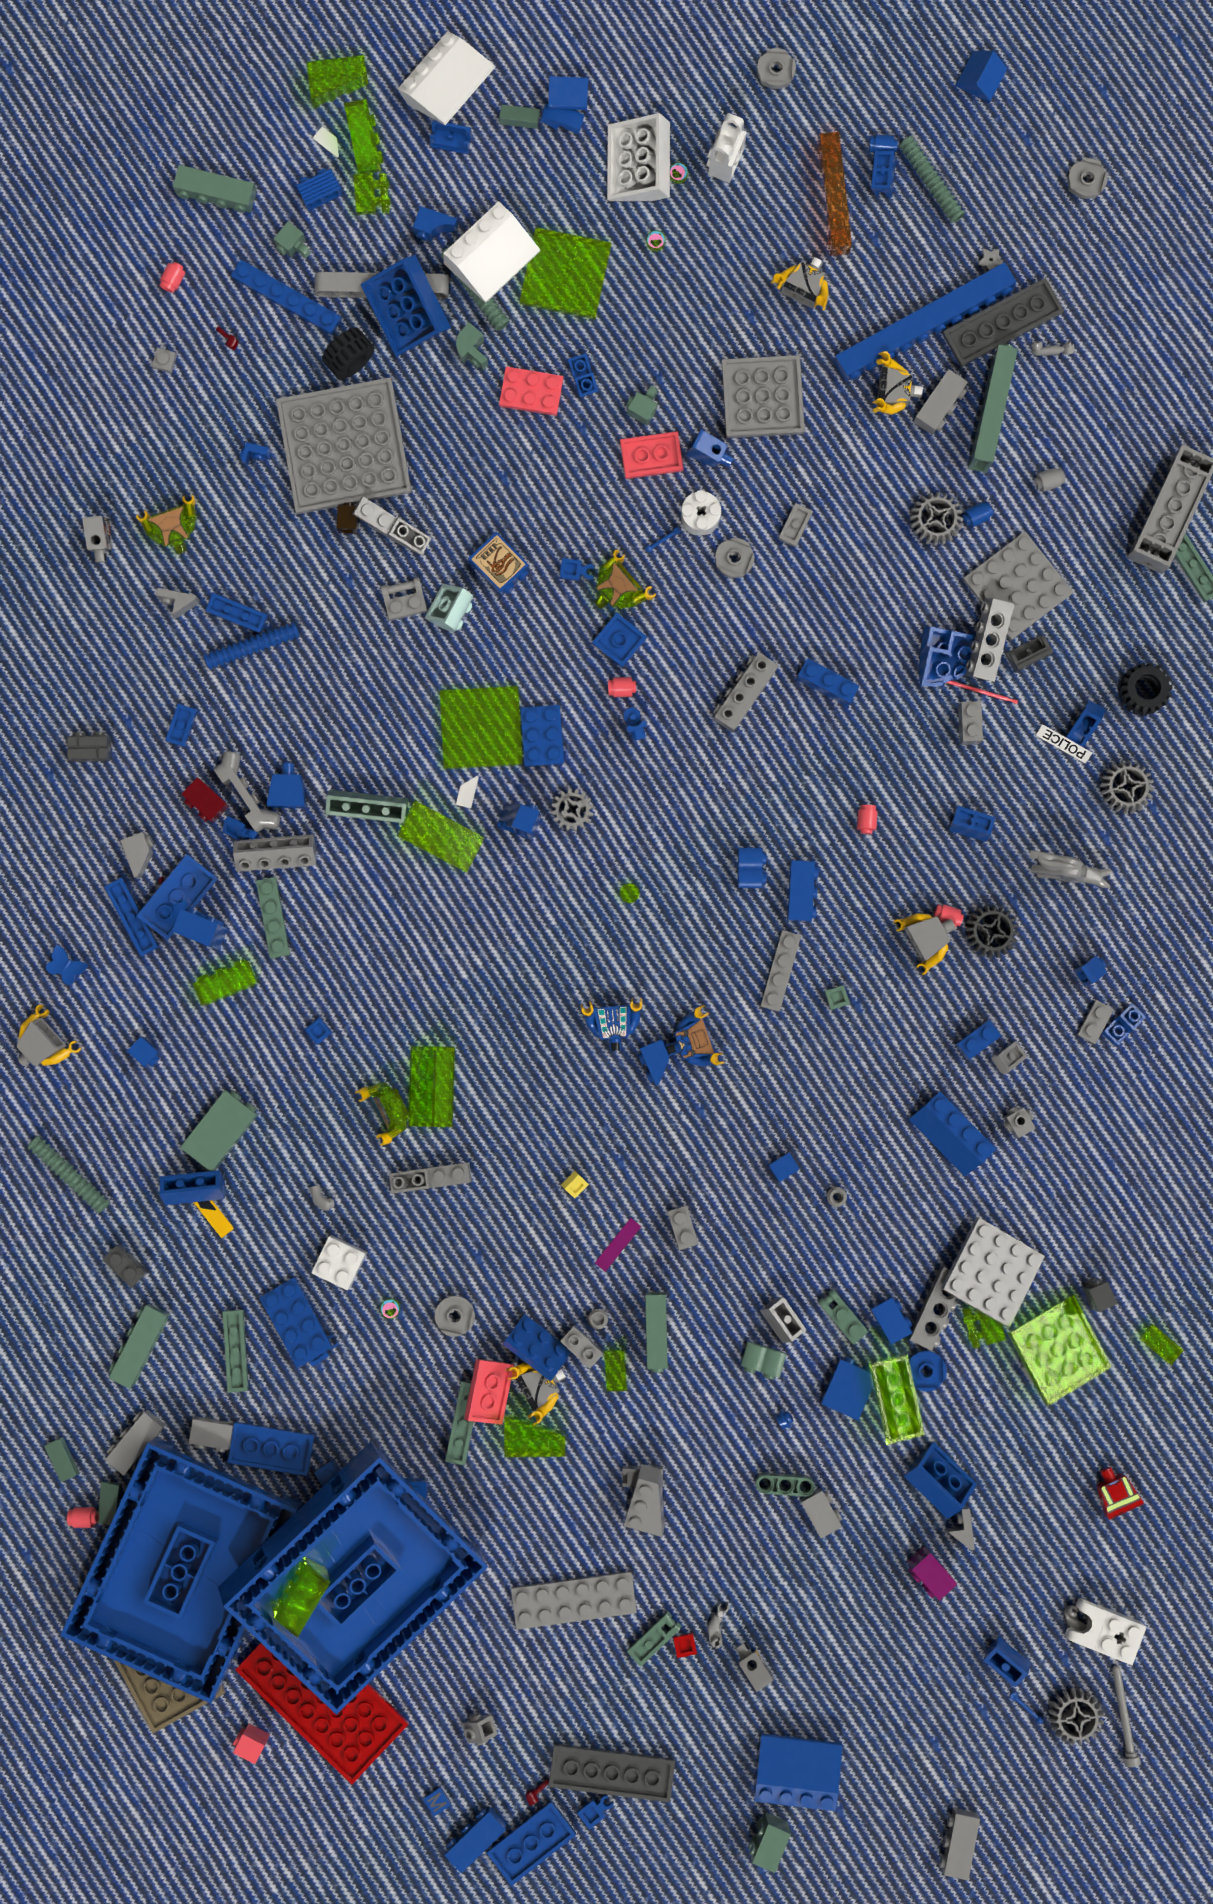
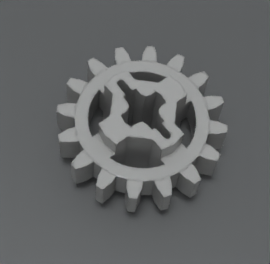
M569 788L567 794L561 791V798L555 796L557 804L552 803L551 806L556 810L552 811L551 814L557 816L554 822L560 821V828L565 825L568 832L571 827L577 832L578 826L582 829L585 828L584 822L590 824L588 817H593L594 813L589 812V810L594 809V805L588 804L591 802V798L585 799V792L580 795L579 789L572 793ZM571 797H575V798H578V799H580V800H579L578 802H576V801H572L570 798H571ZM564 802L565 808L559 813L560 805ZM569 804L573 808L577 807L576 816L572 812L568 813ZM586 807L585 816L581 818V810ZM568 818L573 819L575 823H569L565 820Z

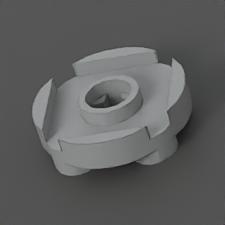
M772 48L759 58L757 75L763 86L781 89L790 85L795 76L796 63L794 58L792 59L788 54L789 52L781 48ZM775 65H778V67L782 70L779 72H774L771 68H774Z
M1085 158L1075 163L1068 174L1069 191L1083 199H1095L1104 190L1108 180V174L1102 167L1103 165L1098 160L1092 158ZM1086 175H1090V179H1092V182H1085L1083 177H1086Z
M731 538L722 542L715 554L716 568L729 578L744 577L754 564V553L749 543L740 538ZM736 553L740 561L733 563L729 556H733Z
M450 1296L437 1306L435 1321L444 1334L457 1337L465 1334L472 1328L475 1321V1311L472 1303L466 1298ZM454 1310L458 1311V1314L461 1315V1318L457 1319L456 1322L452 1321V1317L449 1316Z

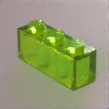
M242 959L234 962V966L227 969L225 966L215 970L216 974L208 976V974L196 978L197 982L192 984L200 1004L207 1006L260 984L251 961Z

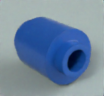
M875 134V136H870L869 152H872L873 155L875 151L896 152L898 140H894V135Z
M980 502L964 510L962 518L966 526L974 528L990 520V517L993 516V510L988 502Z

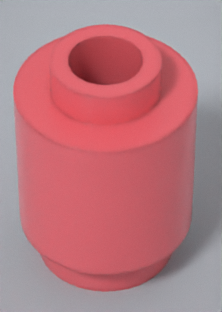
M176 262L168 263L160 278L161 283L159 286L170 293H174L185 275L184 267Z
M616 677L613 680H608L609 696L632 697V693H636V681H632V677Z
M860 805L857 816V830H861V834H872V831L877 830L878 811H876V806Z
M938 904L933 918L938 917L941 923L951 919L955 926H961L964 915L961 914L960 909L945 904Z
M75 1507L70 1509L67 1514V1524L73 1528H94L95 1524L99 1522V1512L94 1507Z

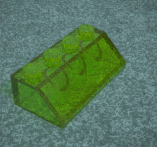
M411 1046L408 1126L453 1127L455 1047Z
M896 1354L870 1363L886 1444L890 1445L924 1436L925 1432L908 1355Z

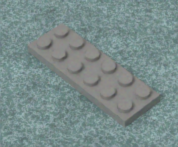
M631 1571L511 1587L516 1630L637 1613Z

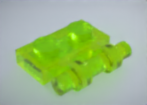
M373 173L353 174L357 215L376 214V206H382V213H389L391 198L388 197L390 185L387 180V174L380 173L379 180H374ZM374 189H380L381 197H375Z
M970 1308L962 1309L964 1315L962 1319L967 1326L969 1333L967 1337L969 1342L972 1343L973 1349L981 1347L979 1342L981 1338H984L986 1345L1006 1340L1001 1323L976 1310V1314H971ZM977 1320H979L980 1327L982 1330L979 1332H976L974 1322Z

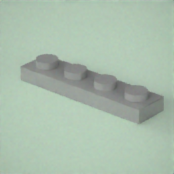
M784 930L781 931L760 1007L780 1012L801 935Z

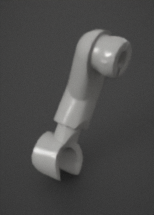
M1042 341L1031 344V351L1036 356L1058 355L1062 352L1064 355H1068L1074 352V344L1072 345L1071 342H1067L1063 346L1052 345L1042 347Z
M721 1601L717 1602L718 1610L713 1614L707 1626L710 1644L716 1649L720 1648L723 1644L720 1623L723 1619V1614L729 1610L728 1602L725 1608H720Z

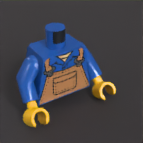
M701 1005L695 1011L684 1016L676 1026V1032L674 1033L676 1041L665 1045L669 1056L681 1053L683 1060L700 1067L724 1064V1061H718V1056L723 1055V1053H715L703 1020L704 1017L709 1015V1012L702 1014L701 1008L705 1007V1005Z

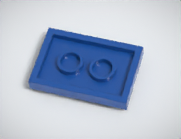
M560 705L520 708L525 767L563 765L564 752Z
M525 1314L503 1343L505 1347L549 1381L555 1377L571 1354V1351L564 1344Z

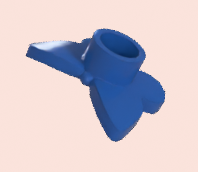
M60 945L54 947L52 953L53 961L46 965V970L49 973L61 975L62 981L67 985L74 984L76 975H81L88 968V964L69 959L66 951Z

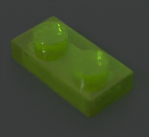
M1152 1323L1139 1337V1340L1171 1366L1184 1351Z

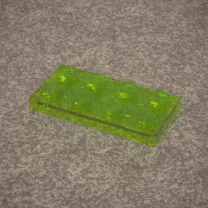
M418 801L413 802L396 835L466 873L485 837Z

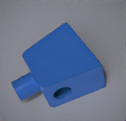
M702 429L693 438L686 453L687 456L712 468H715L719 463L729 468L734 459L733 456L725 452L727 444Z
M282 763V774L272 775L267 799V806L269 808L307 809L303 777L299 774H294V764Z

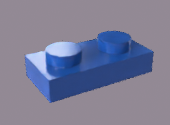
M177 704L165 741L185 748L198 710Z

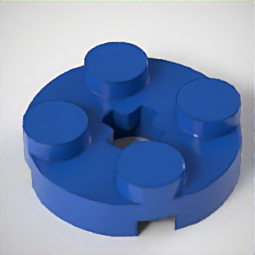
M918 1351L910 1356L906 1364L907 1379L912 1386L920 1391H934L946 1379V1365L941 1357L932 1351ZM925 1365L932 1370L926 1377L924 1373H921V1369Z

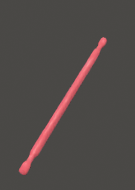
M955 681L947 682L948 684L1001 700L1010 701L1015 704L1018 703V700Z

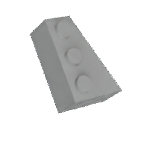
M641 1464L626 1511L625 1527L663 1537L665 1517L661 1469Z

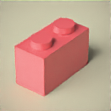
M248 1724L246 1729L241 1728L233 1743L236 1746L233 1753L256 1764L270 1734Z

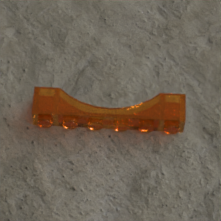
M839 132L821 133L818 139V152L826 195L830 256L850 254L852 242Z

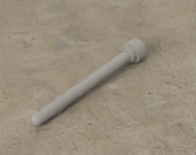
M1116 1665L1113 1666L1112 1672L1126 1746L1125 1756L1123 1757L1125 1767H1137L1141 1765L1140 1755H1137V1751L1134 1750L1121 1670Z

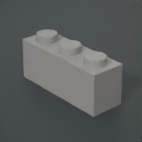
M948 369L917 414L913 423L931 435L936 430L940 432L946 423L944 421L946 415L951 416L957 407L955 405L957 399L962 400L968 391L965 388L968 381Z
M146 1410L144 1413L139 1412L132 1420L135 1424L130 1429L127 1427L119 1436L121 1441L117 1445L114 1443L106 1452L108 1457L105 1461L122 1475H125L141 1457L147 1443L156 1438L166 1426L149 1410Z
M953 1808L952 1814L948 1815L947 1826L949 1831L948 1834H945L943 1840L945 1852L944 1855L940 1856L939 1867L942 1869L944 1876L969 1880L980 1817L976 1812Z

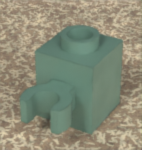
M289 221L274 237L275 248L282 255L287 254L292 258L297 251L306 259L311 254L309 247L303 244L306 241L303 232Z
M651 385L645 396L639 392L636 393L635 397L631 396L626 405L628 407L627 414L648 426L657 411L658 403L653 400L658 393V389Z

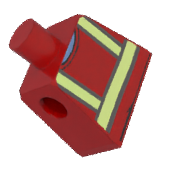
M1111 1466L1100 1471L1104 1481L1098 1483L1096 1487L1106 1518L1109 1520L1144 1504L1124 1474L1120 1473L1115 1476Z

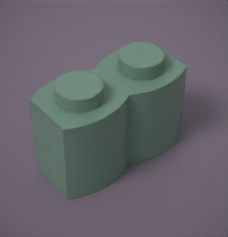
M747 1341L741 1366L744 1367L746 1372L755 1374L756 1371L763 1373V1377L774 1380L775 1377L780 1378L787 1354Z

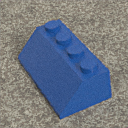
M940 1091L932 1095L909 1118L913 1125L964 1177L981 1165L996 1150Z

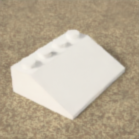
M447 31L400 85L398 90L407 105L446 125L493 71L495 66L462 38Z
M660 113L609 124L607 200L655 201L669 198L670 122Z
M498 201L449 247L443 255L444 264L486 303L540 252V249L514 215Z

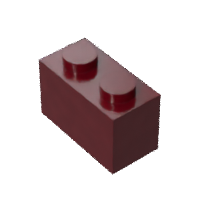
M198 777L181 794L185 797L183 802L191 809L193 807L197 808L200 811L197 815L205 822L209 820L214 823L229 807L226 802Z

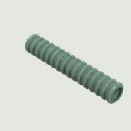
M909 136L905 138L899 145V148L903 149L902 153L906 154V159H910L909 163L913 164V169H916V173L920 174L919 178L923 179L922 182L926 184V188L930 189L929 192L931 194L933 193V198H936V202L940 203L939 207L943 208V213H947L946 217L950 218V223L959 221L964 216L965 211L961 210V205H958V201L954 200L955 197L951 195L952 192L947 190L948 186H944L945 182L941 180L938 172L934 171L935 167L931 166V162L927 161L928 157L924 156V151H920L921 147L917 146L918 143L914 141V137Z
M447 247L446 249H444L443 252L441 253V258H442V259H444L443 253H444L449 247ZM459 279V282L466 288L469 296L473 297V301L477 302L476 305L484 312L487 320L491 321L492 326H495L494 329L496 331L504 329L509 323V318L506 317L505 313H502L501 308H498L499 305L495 303V300L491 298L485 303Z
M41 1135L36 1136L28 1144V1149H32V1153L37 1154V1158H41V1162H45L47 1167L50 1166V1170L55 1171V1175H59L60 1180L63 1179L65 1184L68 1183V1187L73 1188V1192L78 1193L77 1196H82V1200H86V1204L91 1205L92 1210L95 1209L97 1214L101 1213L109 1205L110 1200H106L104 1195L101 1196V1192L96 1191V1187H92L91 1182L88 1183L86 1178L83 1179V1175L78 1174V1170H74L73 1165H69L68 1161H64V1157H60L59 1152H55L56 1149L50 1148L51 1145L46 1144L47 1141L42 1140Z

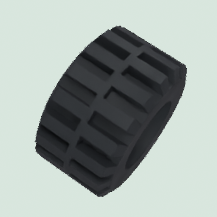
M358 327L351 328L338 335L327 346L323 353L322 361L338 380H343L356 374L368 363L375 347Z
M1142 663L1130 669L1121 678V684L1118 686V690H1120L1118 697L1123 700L1120 702L1122 706L1126 704L1127 711L1130 712L1132 710L1134 711L1133 714L1138 715L1140 713L1141 716L1151 715L1167 704L1168 699L1172 695L1170 690L1173 689V686L1169 685L1171 681L1170 676H1165L1166 670L1161 671V666L1159 665L1153 667V663H1148L1147 665ZM1137 680H1147L1153 685L1155 691L1153 699H1143L1137 694L1135 688Z

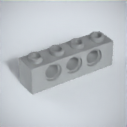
M985 598L981 605V618L976 625V637L971 644V657L966 664V676L995 682L1015 604L993 598ZM994 615L995 618H996V621H995V623L992 625V624H991V618H992V616ZM988 635H990L991 641L989 644L986 643V637ZM985 654L986 660L982 664L981 657Z
M940 1266L911 1329L912 1334L907 1338L931 1351L933 1347L937 1348L941 1340L939 1334L949 1323V1318L947 1317L950 1310L954 1311L958 1303L956 1297L950 1294L948 1296L942 1294L941 1287L950 1271L943 1266ZM941 1303L943 1311L940 1314H935L933 1311L934 1306ZM928 1322H933L935 1325L932 1332H926L925 1325Z

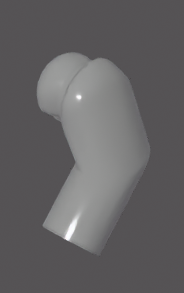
M320 1185L310 1187L314 1205L324 1211L334 1207L335 1203L332 1198L327 1199L322 1196Z
M1074 1605L1067 1606L1064 1610L1066 1624L1079 1631L1086 1630V1624L1078 1620L1077 1607Z

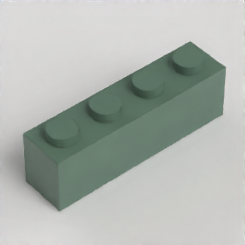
M178 165L173 184L175 193L180 198H193L203 204L213 203L219 208H233L239 213H251L257 193L254 183Z
M329 790L326 798L325 814L405 823L408 798Z
M151 1304L140 1308L136 1316L139 1318L136 1325H132L127 1333L130 1336L127 1343L121 1345L118 1351L120 1356L117 1362L114 1361L110 1366L109 1372L111 1374L109 1379L129 1389L135 1386L171 1314Z

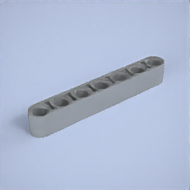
M318 272L315 274L314 294L319 297L367 298L360 284L378 273ZM425 273L436 298H448L449 276Z

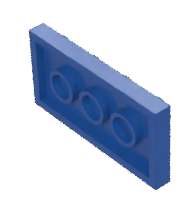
M185 854L138 911L136 917L166 940H169L174 934L172 929L180 910L194 909L218 878L188 854Z
M296 1278L290 1279L259 1298L298 1369L333 1348Z
M235 1422L228 1463L308 1476L315 1435Z
M550 1800L488 1849L487 1855L508 1883L513 1886L575 1837L576 1832L554 1802Z

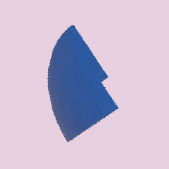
M924 626L919 662L920 685L928 687L942 686L944 683L957 680L965 675L967 672L966 664L970 660L972 653L971 644L976 636Z

